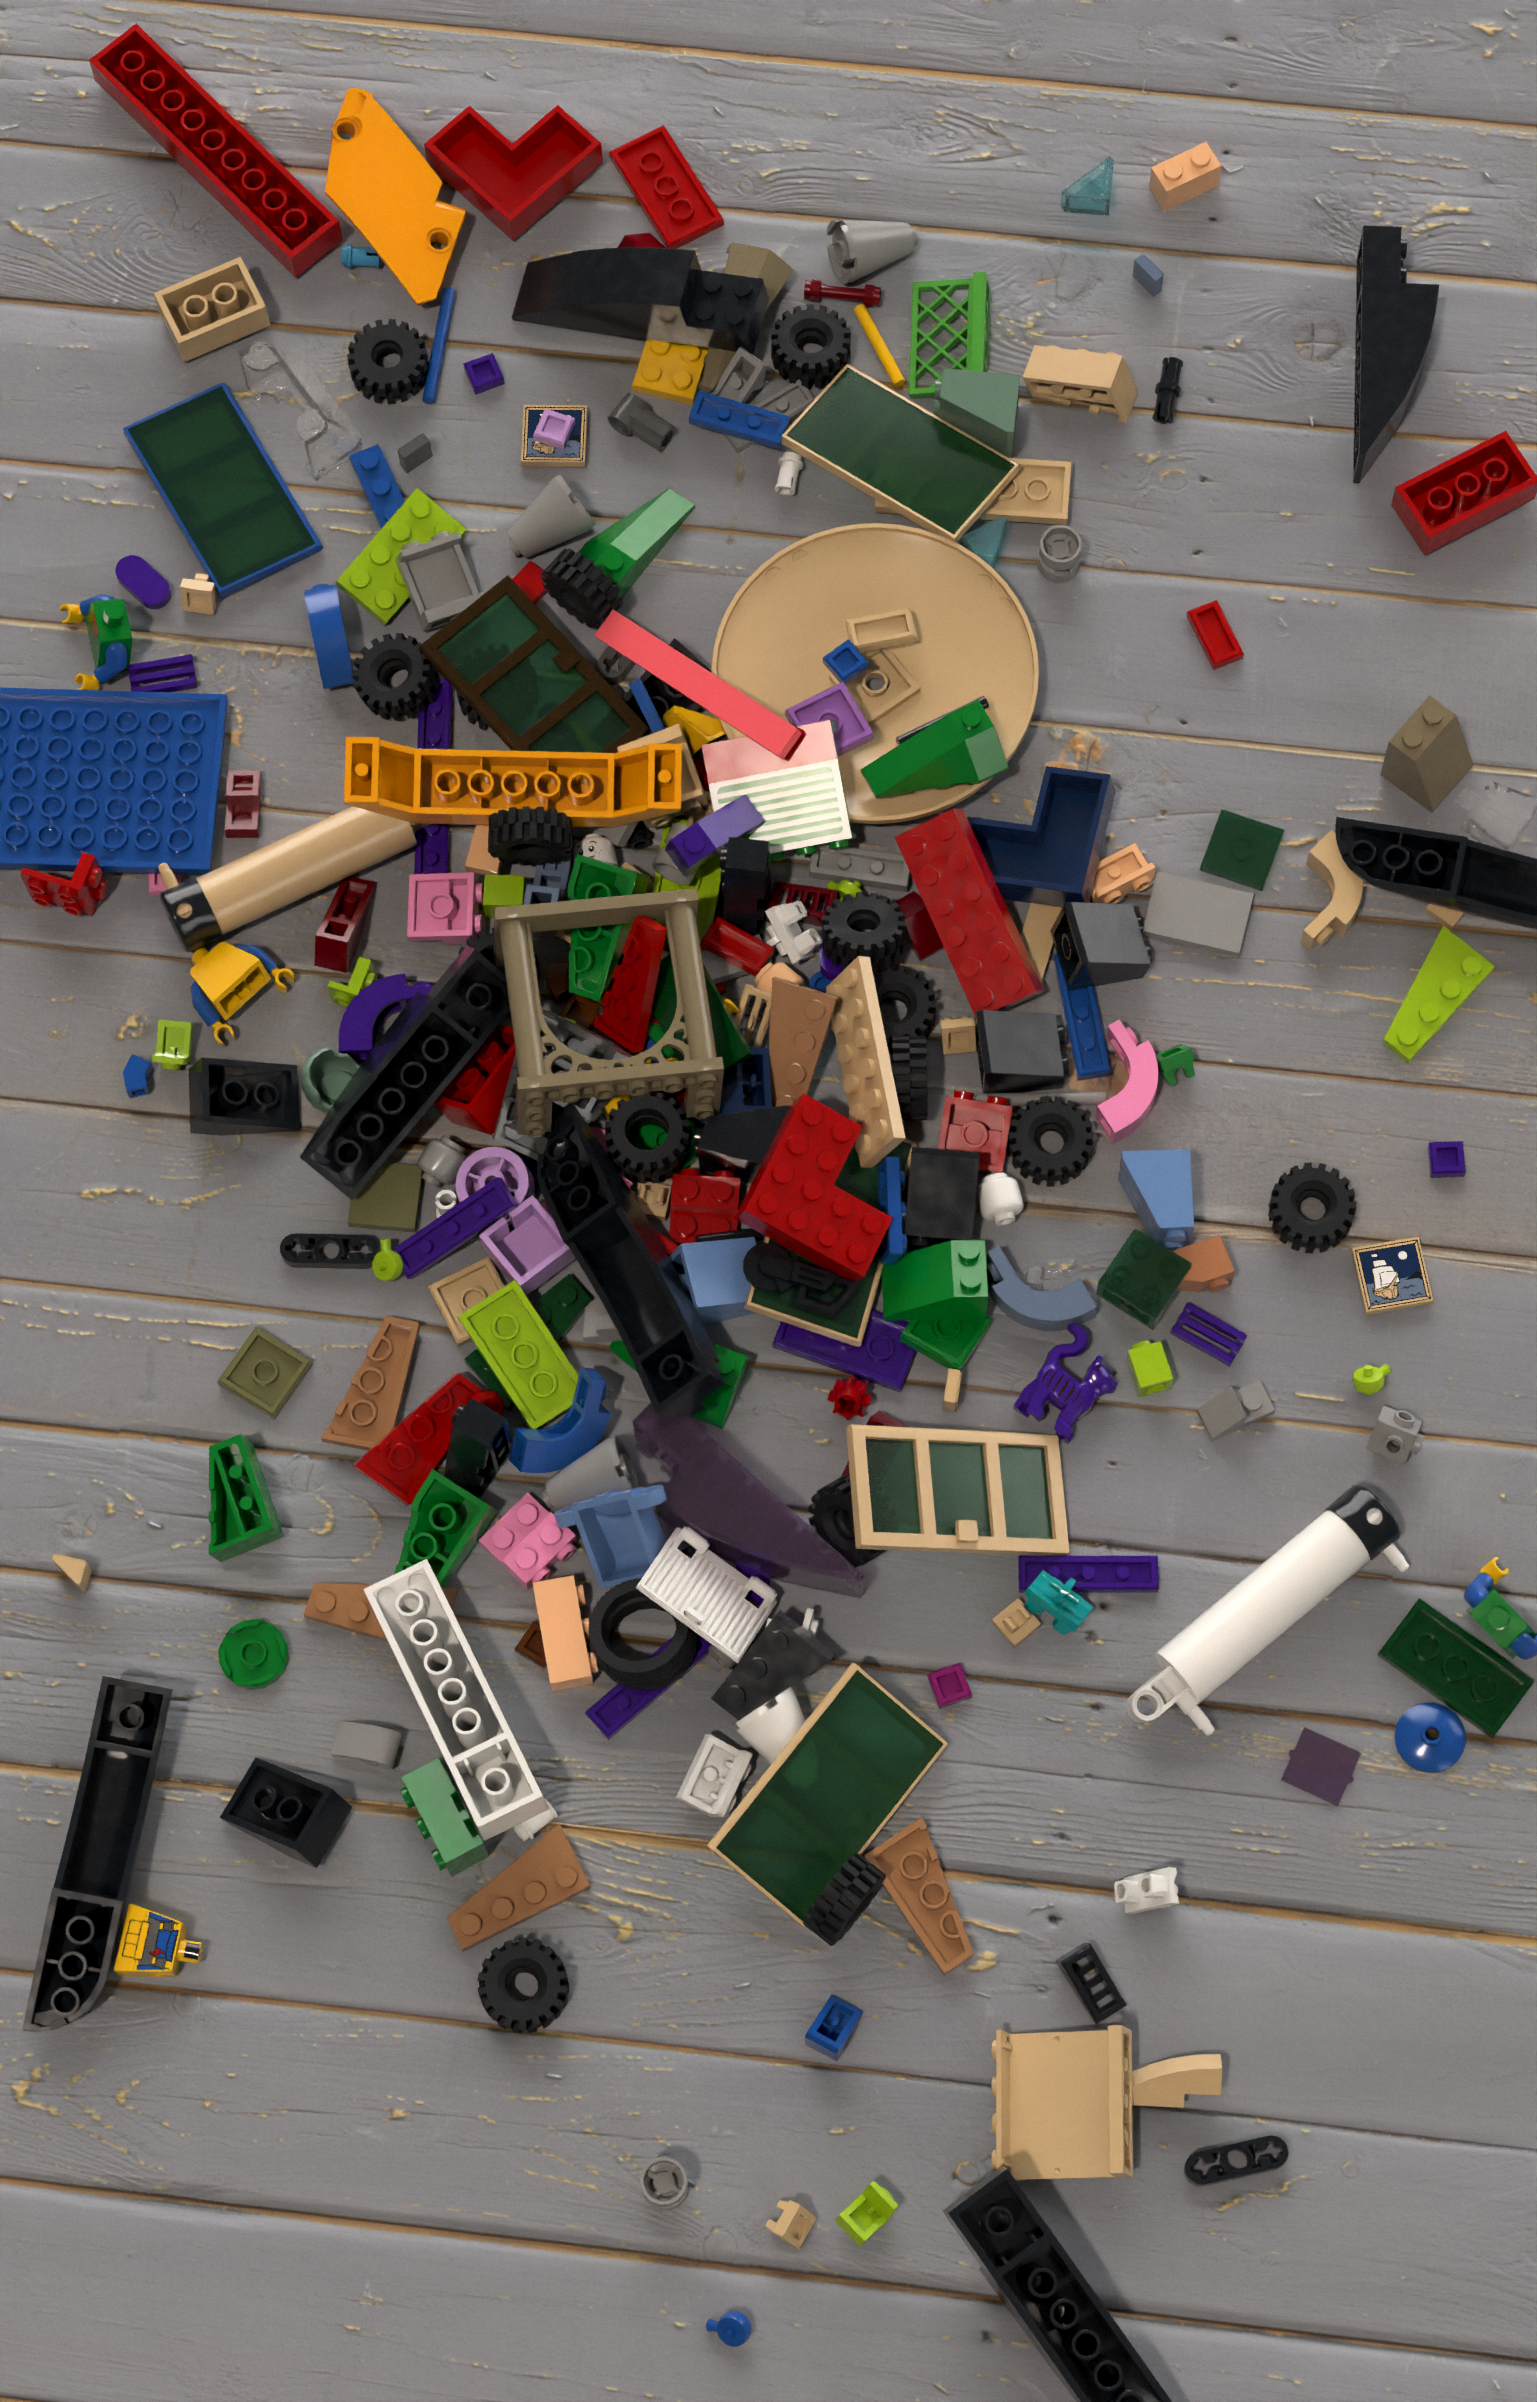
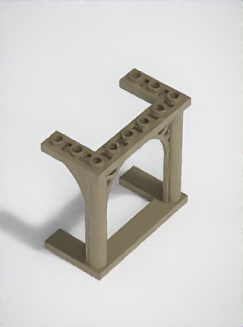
M697 888L494 908L495 965L497 968L505 967L519 1074L516 1080L517 1135L526 1134L533 1137L540 1136L545 1132H551L553 1101L573 1103L582 1098L592 1097L604 1100L612 1098L614 1095L630 1094L632 1096H642L648 1092L662 1090L673 1093L686 1088L684 1101L686 1118L706 1119L708 1116L719 1115L724 1065L722 1057H717L697 928ZM647 915L655 921L661 920V925L667 928L663 950L670 951L677 998L676 1013L665 1035L646 1051L632 1057L616 1060L591 1058L565 1046L549 1029L542 1013L531 933L633 923L636 916ZM680 1032L684 1033L682 1041L674 1039V1035ZM545 1046L554 1047L555 1051L551 1052L546 1057V1059H544L543 1054H548V1051L546 1050ZM668 1047L675 1048L682 1053L684 1060L669 1062L663 1057L662 1050ZM568 1058L571 1060L572 1067L568 1072L552 1073L551 1067L558 1059ZM647 1060L657 1061L655 1064H644ZM587 1066L591 1068V1070L578 1071L579 1067Z

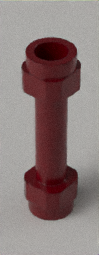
M812 279V281H805L804 299L812 302H820V298L861 301L865 307L880 305L881 287L865 284V289L822 285V280Z

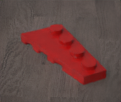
M647 915L635 917L622 950L625 957L621 965H616L612 975L615 979L611 991L605 992L601 1002L604 1005L603 1012L595 1017L592 1024L633 1053L644 1050L667 932L666 927Z
M455 1373L356 1461L352 1467L406 1506L411 1505L432 1469H435L448 1450L451 1430L454 1424L451 1420L455 1411L461 1404L466 1406L470 1398L482 1389L460 1373Z

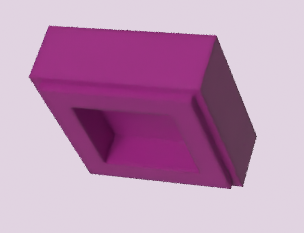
M961 1663L927 1674L939 1709L972 1698Z

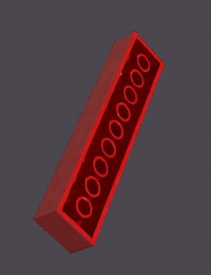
M137 23L89 60L94 80L295 278L343 241L339 220Z

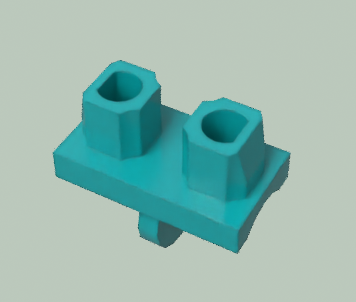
M1044 1570L1041 1571L1024 1593L1027 1597L1025 1607L1034 1614L1041 1615L1045 1610L1055 1617L1052 1622L1053 1628L1062 1635H1066L1071 1630L1075 1632L1094 1608L1072 1590L1077 1582L1074 1578L1071 1577L1064 1584Z

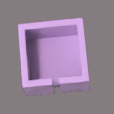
M533 1195L508 1213L511 1226L514 1229L512 1232H509L507 1221L502 1217L479 1235L481 1247L509 1282L517 1281L526 1296L576 1259L568 1245L563 1242L554 1220Z

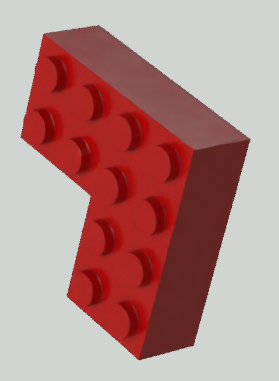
M469 105L424 144L426 159L431 168L512 241L603 164L601 143L559 105L554 107L514 143H511Z
M803 1093L793 1101L734 1219L829 1272L835 1273L839 1277L855 1282L862 1279L893 1219L834 1185L863 1126Z

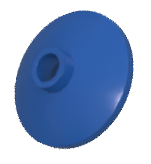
M1422 1703L1411 1707L1401 1716L1395 1729V1745L1399 1755L1409 1766L1421 1772L1437 1773L1449 1769L1459 1760L1465 1748L1466 1736L1463 1724L1453 1711L1440 1704ZM1429 1729L1435 1730L1438 1734V1739L1434 1741L1427 1739L1425 1732Z

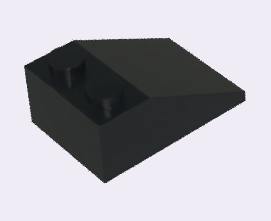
M202 1057L189 1069L190 1133L226 1136L298 1131L297 1065Z
M255 1757L220 1818L285 1855L317 1868L351 1811L352 1806L333 1789Z

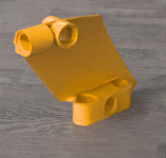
M349 88L346 91L332 128L331 153L325 194L367 240L416 305L436 300L458 241L467 210L437 200L442 181L421 153L386 111L373 98L374 94L367 92L365 89ZM348 133L352 138L342 139L339 137V134ZM438 242L443 244L445 248L435 249L431 244Z

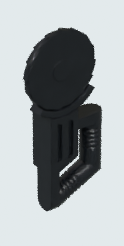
M764 1242L755 1245L747 1252L743 1260V1272L746 1280L754 1288L763 1292L777 1291L778 1295L785 1293L790 1287L796 1288L797 1292L793 1307L833 1320L857 1295L860 1287L858 1282L798 1262L797 1257L790 1258V1255L782 1247L774 1243ZM830 1285L843 1289L830 1304L805 1296L806 1292L822 1296Z

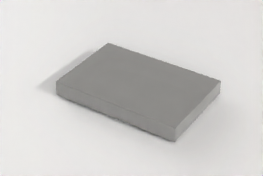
M1157 871L1142 935L1239 958L1254 894Z

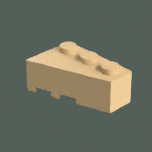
M1034 345L1023 375L1026 386L1033 396L1070 406L1071 401L1089 406V413L1096 415L1099 414L1100 410L1118 415L1117 421L1126 424L1138 394V389L1123 356L1113 352L1104 354L1090 352L1086 349H1063L1055 345H1048L1047 347Z

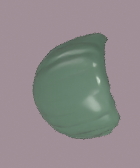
M330 1047L321 1048L318 1052L312 1053L305 1061L301 1071V1086L308 1102L314 1108L328 1114L360 1065L349 1054L335 1052Z

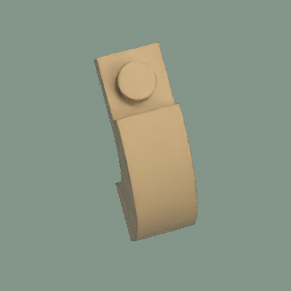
M1333 830L1328 832L1309 851L1306 863L1309 868L1326 882L1331 893L1330 904L1303 930L1300 943L1310 951L1318 943L1321 946L1324 945L1335 931L1343 938L1353 925L1362 898L1363 880L1356 876L1342 859L1337 846L1336 834Z

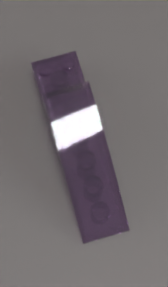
M650 1403L632 1421L635 1433L633 1436L637 1441L635 1444L636 1448L648 1459L652 1456L655 1457L662 1464L660 1467L662 1472L671 1479L663 1487L667 1500L655 1507L657 1515L672 1527L682 1529L684 1526L687 1528L689 1526L708 1540L710 1544L708 1549L714 1554L735 1564L737 1562L745 1567L769 1575L774 1580L855 1598H861L865 1594V1576L688 1416L675 1419L664 1418L655 1413Z

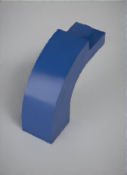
M315 585L310 590H305L304 595L323 689L351 684L355 682L352 677L353 665L344 628L337 585Z
M580 1367L573 1403L568 1413L558 1423L548 1428H516L509 1461L520 1472L548 1473L565 1468L591 1450L603 1435L611 1415L601 1404L606 1395L605 1379L593 1368Z

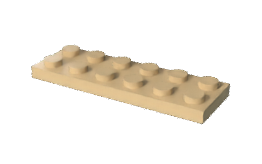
M880 449L878 476L890 482V487L887 490L900 496L937 453ZM955 454L912 504L931 516L960 518L998 475L1000 470L974 455ZM1010 458L1021 465L1019 472L978 518L981 520L1067 525L1072 462ZM875 499L876 513L899 514Z
M858 956L826 986V994L838 997L832 1016V1030L836 1037L837 1057L841 1063L844 1079L843 1088L847 1094L849 1104V1119L863 1126L855 1141V1150L859 1156L860 1166L873 1168L904 1141L906 1137L870 957Z

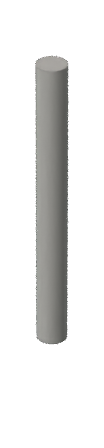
M1106 1092L974 1093L973 1100L986 1102L987 1095L1007 1098V1105L1027 1106V1102L1031 1100L1038 1104L1040 1103V1097L1044 1096L1048 1097V1102H1054L1055 1096L1062 1097L1061 1103L1067 1105L1069 1100L1074 1102L1075 1105H1099L1106 1101Z

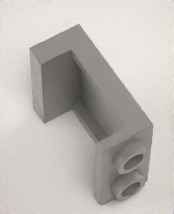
M449 531L439 533L431 538L432 541L421 545L419 541L408 543L401 548L402 551L399 552L395 560L423 632L446 625L484 594V591L478 592L460 547L462 538L459 532L451 535Z

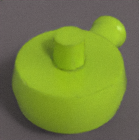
M831 880L827 884V889L839 891V901L841 902L843 901V895L850 894L854 898L856 897V892H862L859 889L861 883L857 880L853 883L848 880H841L839 883Z
M391 1239L380 1240L381 1251L374 1256L372 1262L375 1276L382 1281H393L403 1271L401 1256L396 1251L391 1250Z
M1383 1364L1379 1368L1371 1365L1358 1368L1353 1373L1352 1378L1355 1390L1366 1395L1379 1392L1384 1387L1385 1376L1391 1373V1369L1387 1364Z

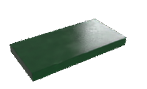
M670 954L661 960L651 1009L664 1034L671 1026L677 1008ZM703 963L717 1057H722L725 1074L753 1056ZM684 1033L675 1034L674 1039L682 1041ZM672 1048L678 1060L683 1061L682 1053Z
M1420 1598L1378 1652L1379 1657L1492 1739L1534 1683L1525 1674Z

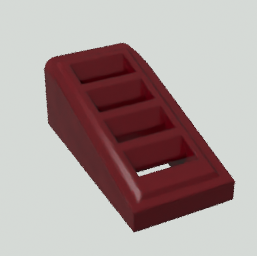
M775 881L767 910L779 904L782 893L788 894L787 904L793 903L794 896L800 897L799 901L805 907L806 900L810 899L813 900L811 908L806 910L807 916L799 922L822 927V917L825 916V909L827 906L832 908V902L835 899L839 900V891ZM819 902L825 903L823 912L817 911Z

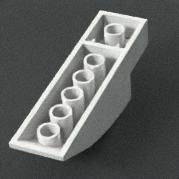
M425 1559L363 1589L483 1841L547 1811L548 1808L543 1795L428 1560Z

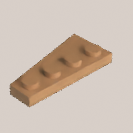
M777 977L772 978L769 1033L772 1107L791 1106L793 1101L803 1093L809 1094L838 999L836 996Z
M389 1316L385 1317L366 1353L364 1362L359 1371H356L347 1394L343 1401L341 1400L330 1426L321 1437L322 1442L369 1451L396 1427L419 1335V1322Z
M314 1582L303 1614L305 1618L388 1642L363 1590L371 1585ZM443 1588L442 1591L451 1609H453L458 1589Z
M922 1816L864 1855V1858L886 1874L882 1886L945 1976L972 1958L974 1953Z
M560 1823L447 1917L463 1952L591 1889Z

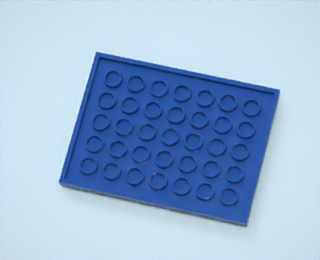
M0 687V869L28 868L31 870L75 871L82 852L95 855L102 872L160 874L158 866L162 863H167L174 874L204 875L211 872L228 708L227 694Z

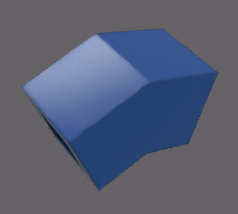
M133 1054L123 1071L129 1098L150 1094L148 1080L154 1070L150 1061Z

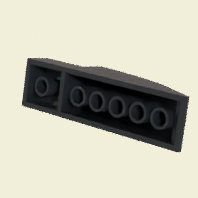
M1363 225L1357 254L1353 483L1357 484L1362 481L1396 433L1407 412L1422 373L1436 314L1439 284L1406 283L1407 268L1403 267V261L1406 259L1407 240L1401 239L1402 227Z
M645 247L604 248L576 251L528 262L512 319L514 321L737 351L739 347H743L751 354H754L769 297L762 278L702 271L695 250Z
M467 945L425 997L417 992L394 1020L339 1095L300 1158L353 1200L510 1012L506 975L476 949Z
M1000 2167L942 2211L981 2265L980 2272L1076 2402H1172L1007 2168Z

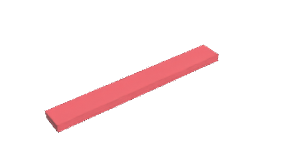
M612 609L610 615L594 635L604 644L782 760L802 734L795 726L614 609Z

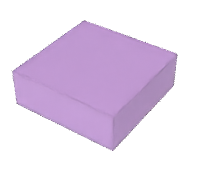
M545 408L533 434L534 441L564 450L574 428L575 418Z

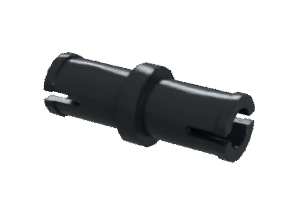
M1175 357L1163 359L1160 382L1156 384L1155 388L1157 400L1152 419L1161 424L1173 422L1175 401L1180 396L1181 388L1178 384L1183 361Z

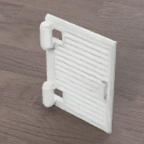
M684 1526L682 1529L676 1527L636 1586V1589L738 1663L776 1605L777 1599L775 1597L777 1593L757 1576H751L748 1579L708 1549L710 1545L708 1540L689 1526L688 1528ZM683 1540L696 1549L691 1558L677 1549ZM750 1590L764 1599L759 1608L745 1599Z

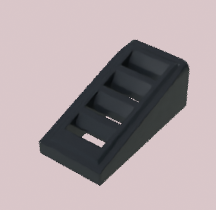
M1083 1943L1056 1960L1066 1980L1095 2024L1100 2023L1127 2006L1091 1943ZM1086 1957L1088 1963L1074 1971L1071 1965ZM1094 1970L1097 1975L1081 1984L1079 1978ZM1102 1982L1104 1988L1089 1997L1086 1991ZM1107 1995L1111 1996L1112 2001L1099 2009L1095 2008L1094 2003Z

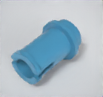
M348 243V246H342L341 265L348 266V269H351V266L380 267V257L373 248L352 247V243Z

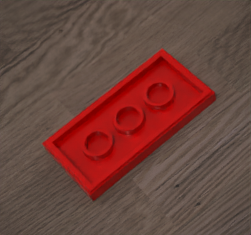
M664 125L609 152L611 161L666 248L677 249L724 225V219Z

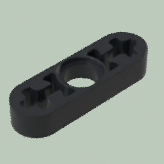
M295 1233L286 1236L280 1244V1253L284 1262L294 1268L368 1269L372 1267L374 1256L379 1252L376 1241L367 1235ZM315 1243L314 1259H311L309 1251H301L298 1253V1257L295 1258L288 1251L294 1248V1244H300L302 1250H312L310 1244ZM329 1243L337 1245L339 1247L338 1255L333 1259L323 1258L320 1255V1251L324 1245ZM344 1244H349L350 1251H360L362 1245H367L368 1250L372 1253H367L365 1259H360L358 1253L348 1252L349 1259H345L346 1251Z
M1270 2135L1195 2152L1187 2159L1184 2165V2174L1192 2185L1204 2187L1274 2171L1281 2168L1286 2162L1288 2147L1280 2137ZM1268 2143H1272L1274 2149L1280 2148L1281 2154L1276 2157L1275 2163H1271L1269 2157L1257 2159L1256 2162L1259 2167L1253 2168V2156L1248 2147H1255L1254 2154L1264 2152ZM1232 2151L1243 2153L1247 2161L1246 2167L1237 2172L1230 2170L1226 2165L1228 2153ZM1212 2155H1220L1219 2166L1224 2175H1217L1218 2168L1207 2171L1205 2179H1200L1197 2173L1192 2174L1191 2169L1195 2167L1196 2160L1201 2159L1203 2165L1215 2163V2158Z

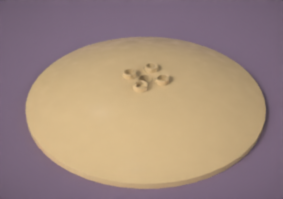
M883 523L854 524L815 533L784 548L763 563L735 594L721 621L713 648L711 672L789 723L785 716L786 709L840 683L823 664V657L849 639L846 620L910 608L917 641L860 652L869 662V668L845 684L874 733L873 740L838 757L851 823H897L936 814L973 795L992 780L990 778L974 785H968V783L949 785L948 788L937 790V787L921 789L912 794L876 799L863 777L861 769L897 747L896 737L977 698L985 696L989 704V708L985 709L995 727L1006 761L1008 762L1026 734L1037 699L1039 679L1037 647L1028 617L1014 592L1004 579L979 556L952 540L919 528ZM877 678L884 683V686L879 690H871L866 686V683L870 679ZM719 719L728 740L745 736Z

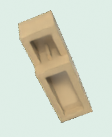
M1221 2054L1176 2057L1152 2063L1132 2071V2105L1184 2108L1185 2094L1221 2096Z

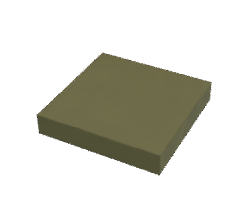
M384 1162L354 1199L350 1201L348 1226L416 1233L423 1179L421 1177L424 1171L414 1164Z
M255 1327L217 1383L275 1420L311 1369L313 1363L305 1356L258 1327Z

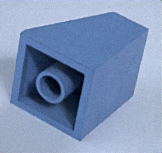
M1190 1149L1122 1151L1118 1180L1155 1249H1164V1252L1167 1253L1191 1245L1194 1231Z
M755 1237L680 1244L669 1256L704 1326L756 1313L744 1309L750 1283L746 1280L743 1272V1260L747 1252L756 1245ZM763 1292L762 1299L770 1301L771 1292Z

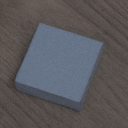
M1141 254L1134 260L1133 277L1153 297L1162 291L1164 273L1146 255Z

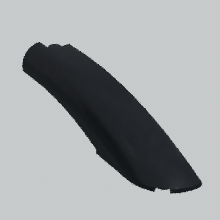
M1336 817L1335 834L1342 859L1349 869L1366 883L1433 905L1537 929L1536 858L1472 841L1466 836Z
M570 1104L552 1123L551 1132H547L545 1135L548 1142L543 1155H538L537 1177L540 1190L563 1242L570 1248L613 1321L635 1365L655 1413L664 1418L671 1419L690 1416L705 1408L702 1399L725 1383L716 1365L720 1360L686 1288L644 1212L577 1108Z
M102 1676L76 1800L54 1887L51 1892L22 2031H50L70 2024L92 2007L105 1986L142 1836L173 1689Z

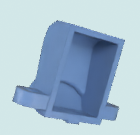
M663 1485L600 1493L594 1498L577 1501L554 1513L559 1528L577 1525L600 1589L615 1586L628 1580L641 1579L667 1542L652 1508L667 1500Z

